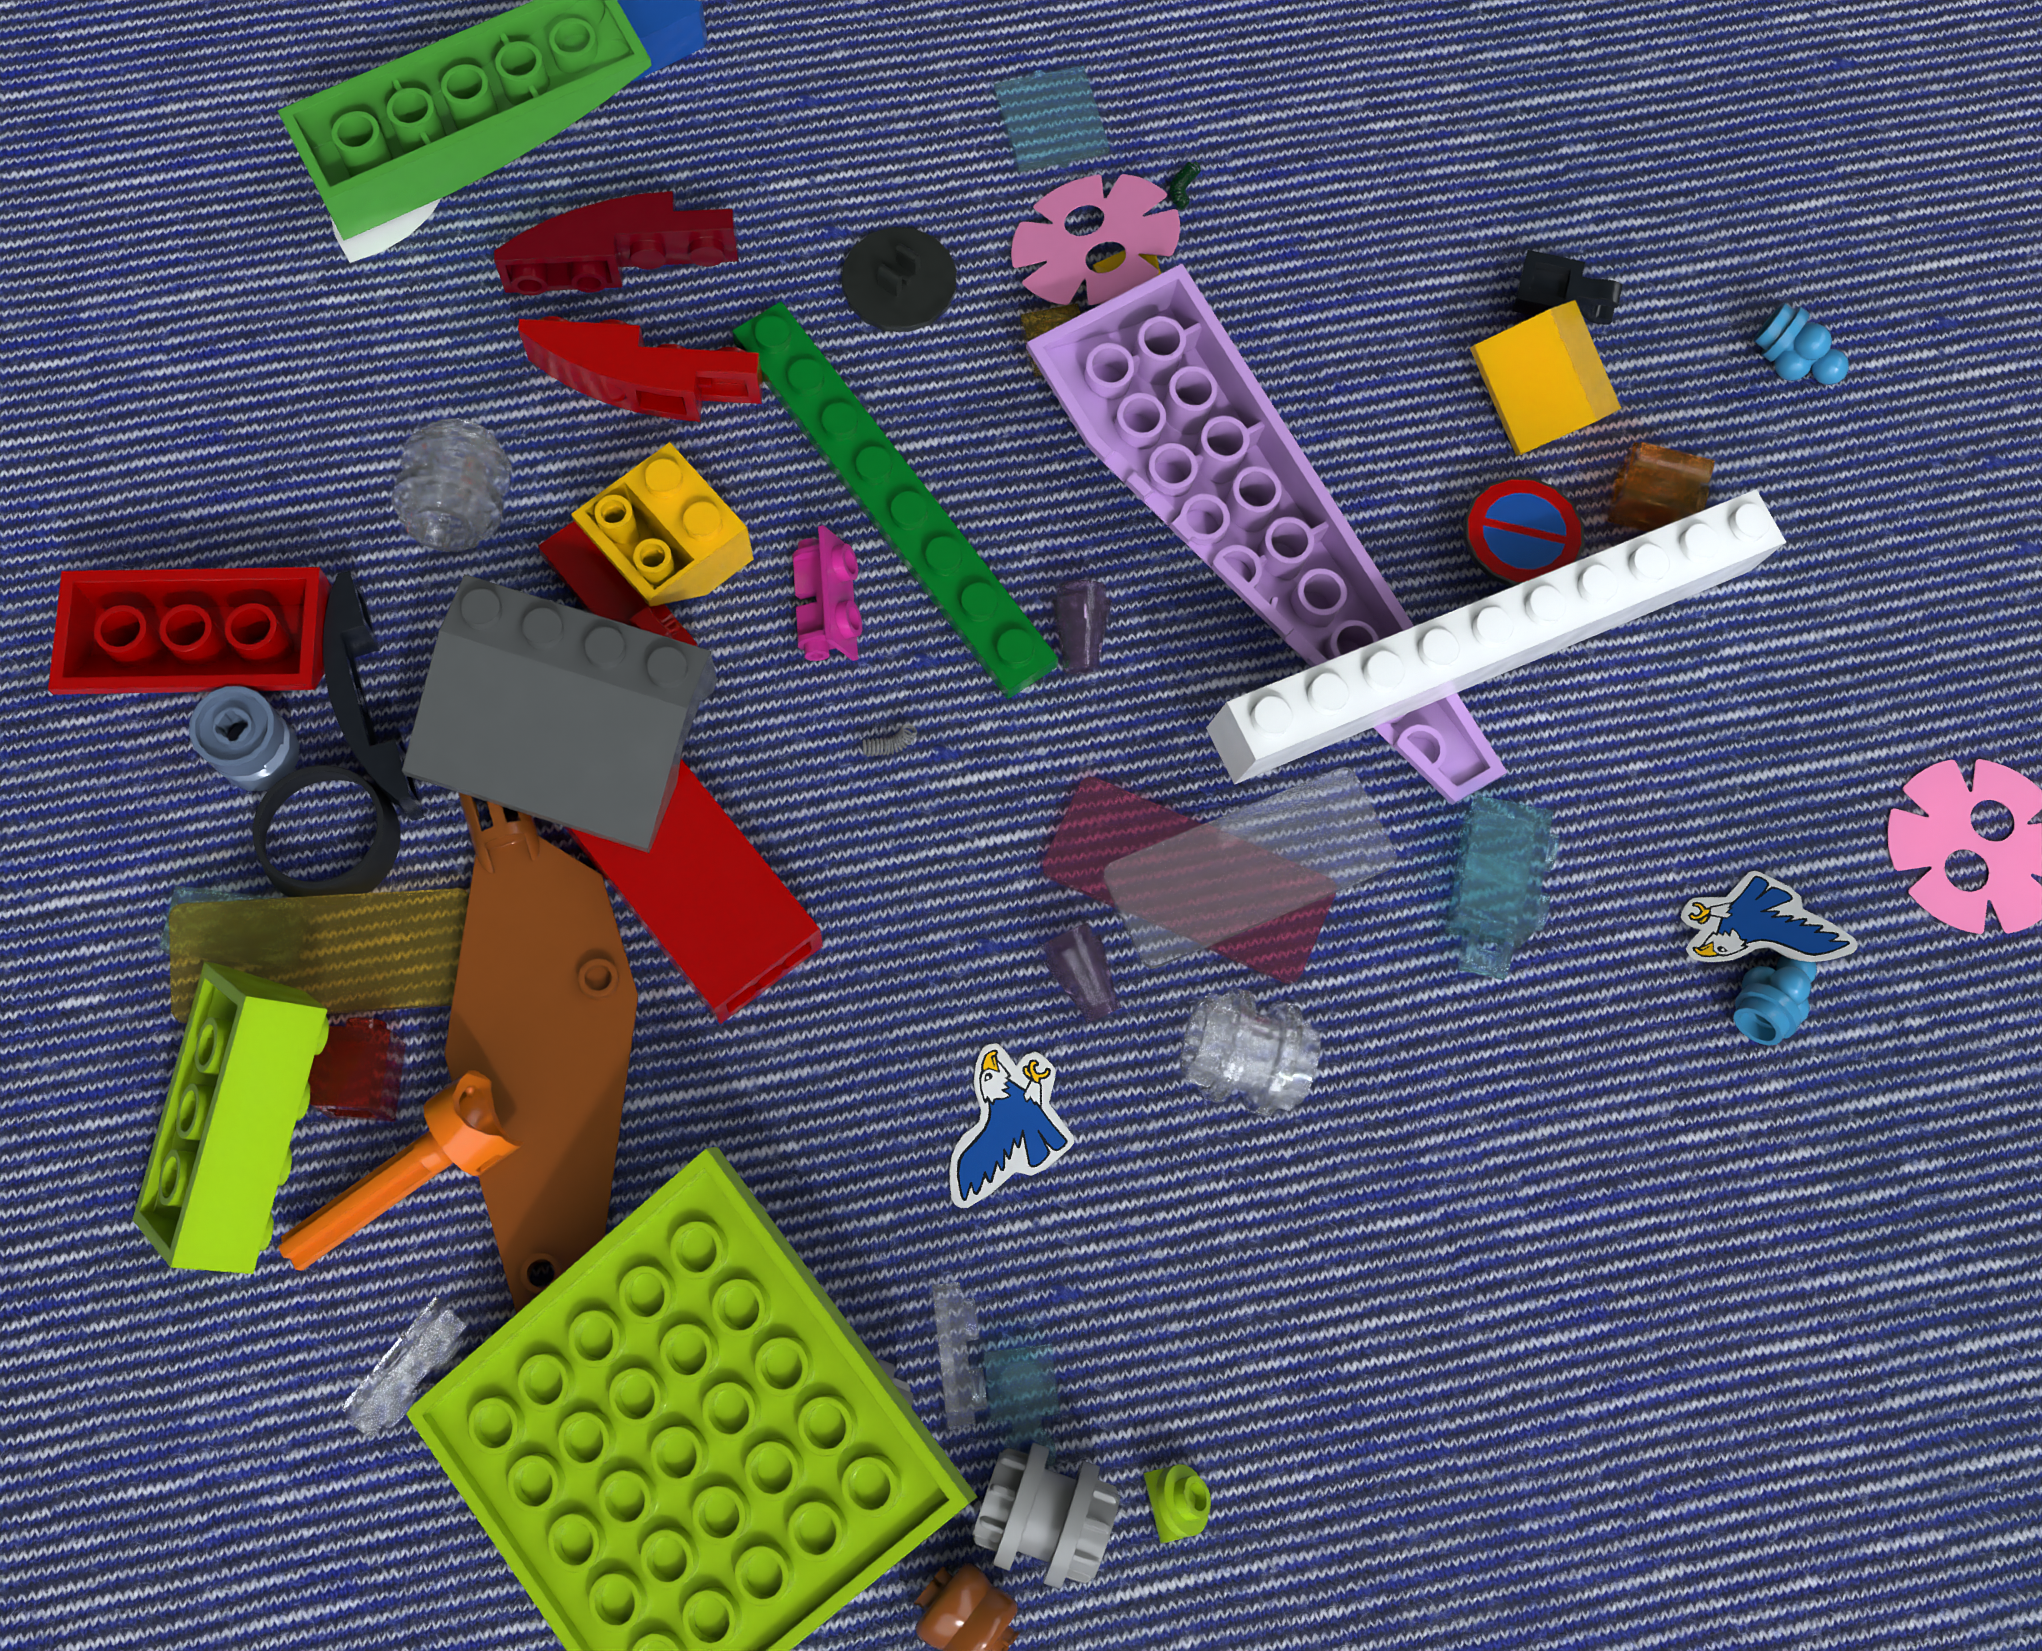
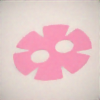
M1101 175L1080 178L1056 188L1033 206L1036 211L1053 224L1019 223L1012 241V265L1014 268L1047 261L1046 264L1022 282L1029 291L1042 299L1056 304L1068 305L1083 280H1086L1088 304H1102L1159 274L1157 268L1138 254L1173 255L1180 234L1178 210L1172 209L1143 216V214L1165 199L1167 193L1152 182L1137 176L1120 175L1107 198H1104ZM1092 205L1103 211L1104 221L1102 225L1091 234L1076 236L1070 234L1065 229L1064 222L1067 215L1078 207ZM1103 242H1117L1121 244L1126 250V258L1117 269L1106 273H1097L1087 267L1086 256L1094 246Z
M1978 759L1975 762L1972 792L1968 790L1955 760L1939 762L1914 776L1903 787V791L1928 814V817L1899 809H1892L1888 821V849L1894 869L1902 871L1931 867L1929 872L1909 888L1908 893L1912 898L1940 921L1957 929L1976 934L1984 932L1987 900H1990L2002 929L2007 934L2026 929L2042 919V886L2031 877V874L2042 877V823L2028 825L2027 822L2042 809V790L2017 771L1982 759ZM1984 800H1994L2002 803L2009 809L2014 819V828L2008 838L2002 841H1989L1977 834L1971 824V812L1977 803ZM1957 850H1970L1983 858L1988 867L1989 875L1986 884L1981 889L1972 892L1963 891L1956 888L1948 880L1945 873V862L1951 853Z

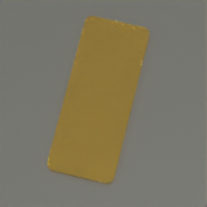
M455 888L178 904L169 913L171 1012L177 1021L187 1024L204 961L224 965L305 991L327 1008L326 1014L452 1006L469 894L463 889Z

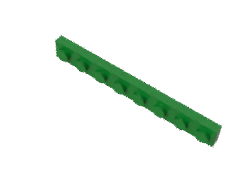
M782 301L732 330L734 343L738 348L746 352L759 353L764 383L1006 699H1010L1057 668V655Z

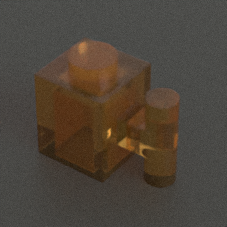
M1642 441L1640 443L1634 442L1617 469L1607 521L1651 532L1704 511L1709 494V485L1706 484L1711 478L1715 461Z

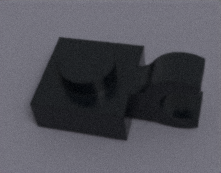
M1527 250L1512 311L1536 316L1551 308L1576 300L1579 310L1585 319L1596 324L1610 325L1614 309L1619 305L1623 284L1609 279L1582 277L1585 265L1583 261Z

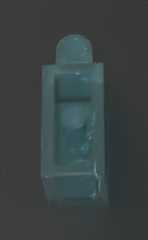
M1477 795L1465 812L1445 925V933L1462 936L1458 959L1459 971L1505 980L1512 960L1513 947L1520 948L1535 930H1543L1550 905V895L1541 892L1544 871L1550 872L1552 870L1559 844L1558 834L1550 833L1553 816L1552 810ZM1478 940L1496 943V951L1477 948Z

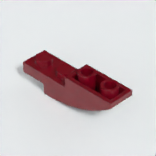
M673 191L644 193L601 201L548 219L518 234L494 250V262L505 293H520L529 296L539 295L545 291L578 290L594 293L605 288L623 287L622 267H638L650 270L657 269L663 265L696 264L703 267H711L722 262H739L738 239L733 208L677 211Z

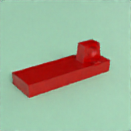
M575 521L538 545L541 556L588 613L698 647L697 642L678 622L665 604L650 607Z

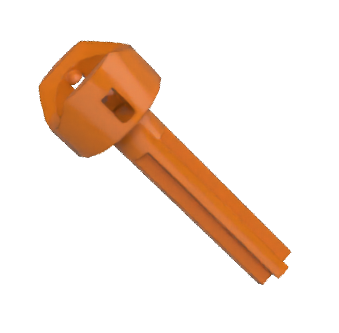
M468 1070L429 1098L423 1106L424 1118L429 1131L282 1235L280 1238L283 1243L278 1248L283 1258L291 1259L295 1269L302 1271L453 1163L462 1171L472 1176H479L520 1148L524 1142L510 1139L500 1125L494 1108L491 1091L492 1081L476 1070Z

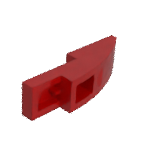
M546 316L539 320L519 319L518 331L530 362L570 388L606 404L636 413L696 422L701 421L702 401L762 404L763 377L759 353L746 352L736 347H722L717 350L686 349L677 344L645 347L640 325H629L626 322L615 319L603 320L599 323L571 322L556 316Z

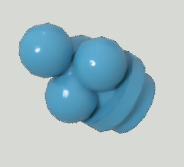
M1785 302L1782 303L1766 320L1753 342L1763 348L1761 355L1770 362L1775 360L1774 367L1776 373L1787 381L1802 379L1808 374L1810 369L1812 370L1813 377L1824 385H1833L1843 380L1849 371V361L1842 351L1830 349L1832 337L1829 330L1818 323L1807 322L1810 313L1801 306L1794 310Z
M1782 955L1778 959L1776 971L1771 967L1758 966L1751 968L1745 973L1741 983L1742 990L1735 1001L1736 1011L1734 1012L1733 1019L1737 1028L1749 1039L1768 1046L1777 1045L1782 1039L1792 1036L1800 1024L1808 1017L1810 1010L1808 996L1812 988L1811 982L1815 980L1818 970L1816 962L1798 961Z

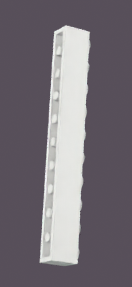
M1756 489L1227 701L1206 729L1235 785L1750 572L1785 544L1786 541Z

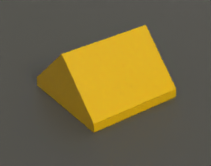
M1576 300L1544 311L1470 347L1516 457L1597 422L1621 409Z

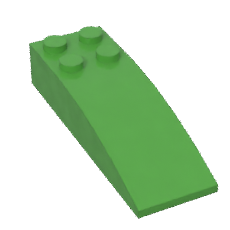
M533 0L277 111L343 241L445 197L504 167L594 110L646 71L652 64L649 55L617 0Z

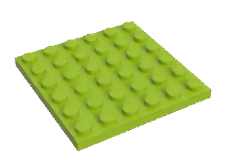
M718 1147L706 1148L405 1411L407 1417L566 1651H791L977 1498L975 1492Z

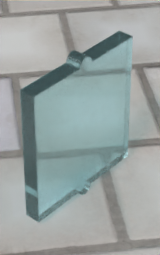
M1084 65L1049 73L1036 70L1033 76L994 84V93L1018 172L1057 164L1062 168H1066L1071 161L1109 154L1110 146Z

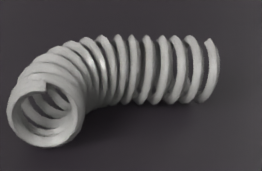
M903 724L899 732L893 735V737L890 736V739L889 737L887 739L876 738L875 740L872 738L871 742L870 739H867L868 751L866 740L863 739V754L867 757L870 755L872 757L874 755L885 756L890 753L893 755L894 749L898 753V748L902 751L903 748H907V745H911V742L914 741V737L917 735V729L911 724Z

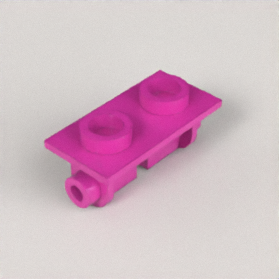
M824 525L818 526L819 540L808 538L799 541L798 550L792 554L795 596L800 600L816 596L817 602L796 607L798 648L804 651L805 658L810 661H821L829 658V650L834 648L838 649L852 661L858 660L857 637L862 633V619L859 609L854 602L853 580L858 577L857 559L849 544L844 543Z

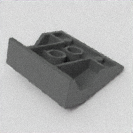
M464 574L438 633L402 772L406 776L650 853L677 785L683 745L701 701L713 693L717 684L711 651Z

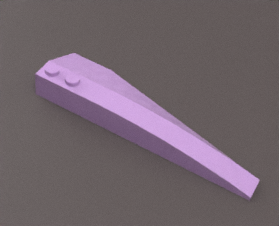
M1183 264L1027 342L1026 349L1087 447L1311 667L1414 627ZM1457 693L1373 727L1452 805L1507 773Z

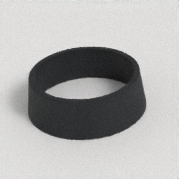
M316 765L299 769L274 784L265 794L257 808L252 832L256 853L271 883L288 898L304 905L315 907H333L347 904L365 896L376 888L393 867L401 839L398 815L394 806L382 791L358 774L342 767L330 765ZM328 780L349 781L361 785L368 792L374 803L377 814V829L369 851L355 867L333 879L308 882L288 877L269 862L266 855L267 831L273 816L291 795L306 786Z

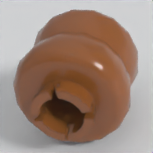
M963 1564L954 1576L950 1575L943 1566L914 1602V1605L920 1606L925 1611L915 1626L918 1637L929 1646L942 1651H1008L1009 1646L1014 1643L1020 1634L1018 1630L1015 1631L1009 1626L1018 1612L1016 1600L1007 1592L992 1586L986 1575L974 1564Z

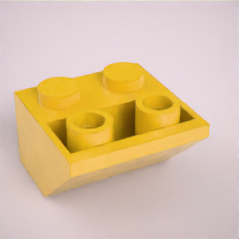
M670 442L571 513L576 524L650 607L705 596L754 560L747 526Z

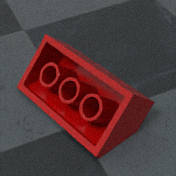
M320 567L61 571L48 690L53 695L213 692L226 686H243L254 691L315 690L325 674L323 629L332 585Z

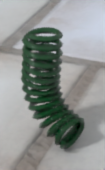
M1196 161L1194 163L1198 166L1199 170L1193 163L1187 162L1177 172L1175 177L1172 178L1169 193L1173 204H1177L1176 206L1179 210H1183L1188 206L1190 198L1186 194V188L1201 172V167Z

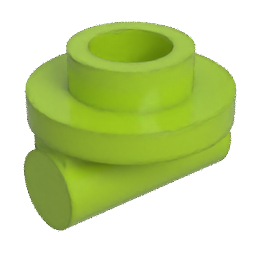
M1177 1464L1143 1473L1160 1544L1195 1536L1204 1530L1211 1508V1497L1207 1485L1192 1468L1184 1464Z

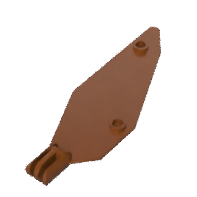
M458 792L475 851V861L444 1056L452 1082L468 1070H476L492 1081L491 1091L494 1108L501 1127L510 1139L524 1142L516 1151L478 1176L517 1314L605 1237L639 996L602 875L539 837L534 818L531 815L517 811L520 821L508 822L503 806L487 802L494 826L483 831L474 797ZM540 1263H549L553 1265L555 1271L553 1280L544 1287L532 1285L530 1280L532 1269Z

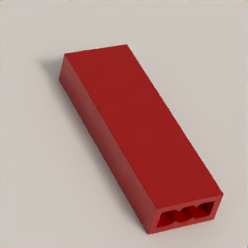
M682 759L680 761L677 785L650 853L563 826L719 1024L729 1019L823 947L820 928Z

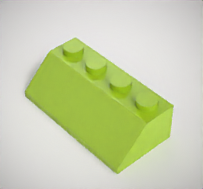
M205 961L132 1220L170 1268L253 1274L259 1252L267 1249L272 1238L274 1221L271 1209L277 1188L285 1184L291 1170L292 1152L289 1145L295 1123L305 1116L309 1106L310 1085L308 1077L315 1055H319L323 1051L327 1042L329 1023L326 1016L327 1008L305 991L224 965Z

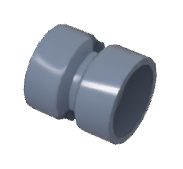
M226 686L213 691L197 704L190 718L189 736L194 749L231 784L247 791L268 790L283 777L292 773L299 760L300 743L295 730L257 691L243 686Z

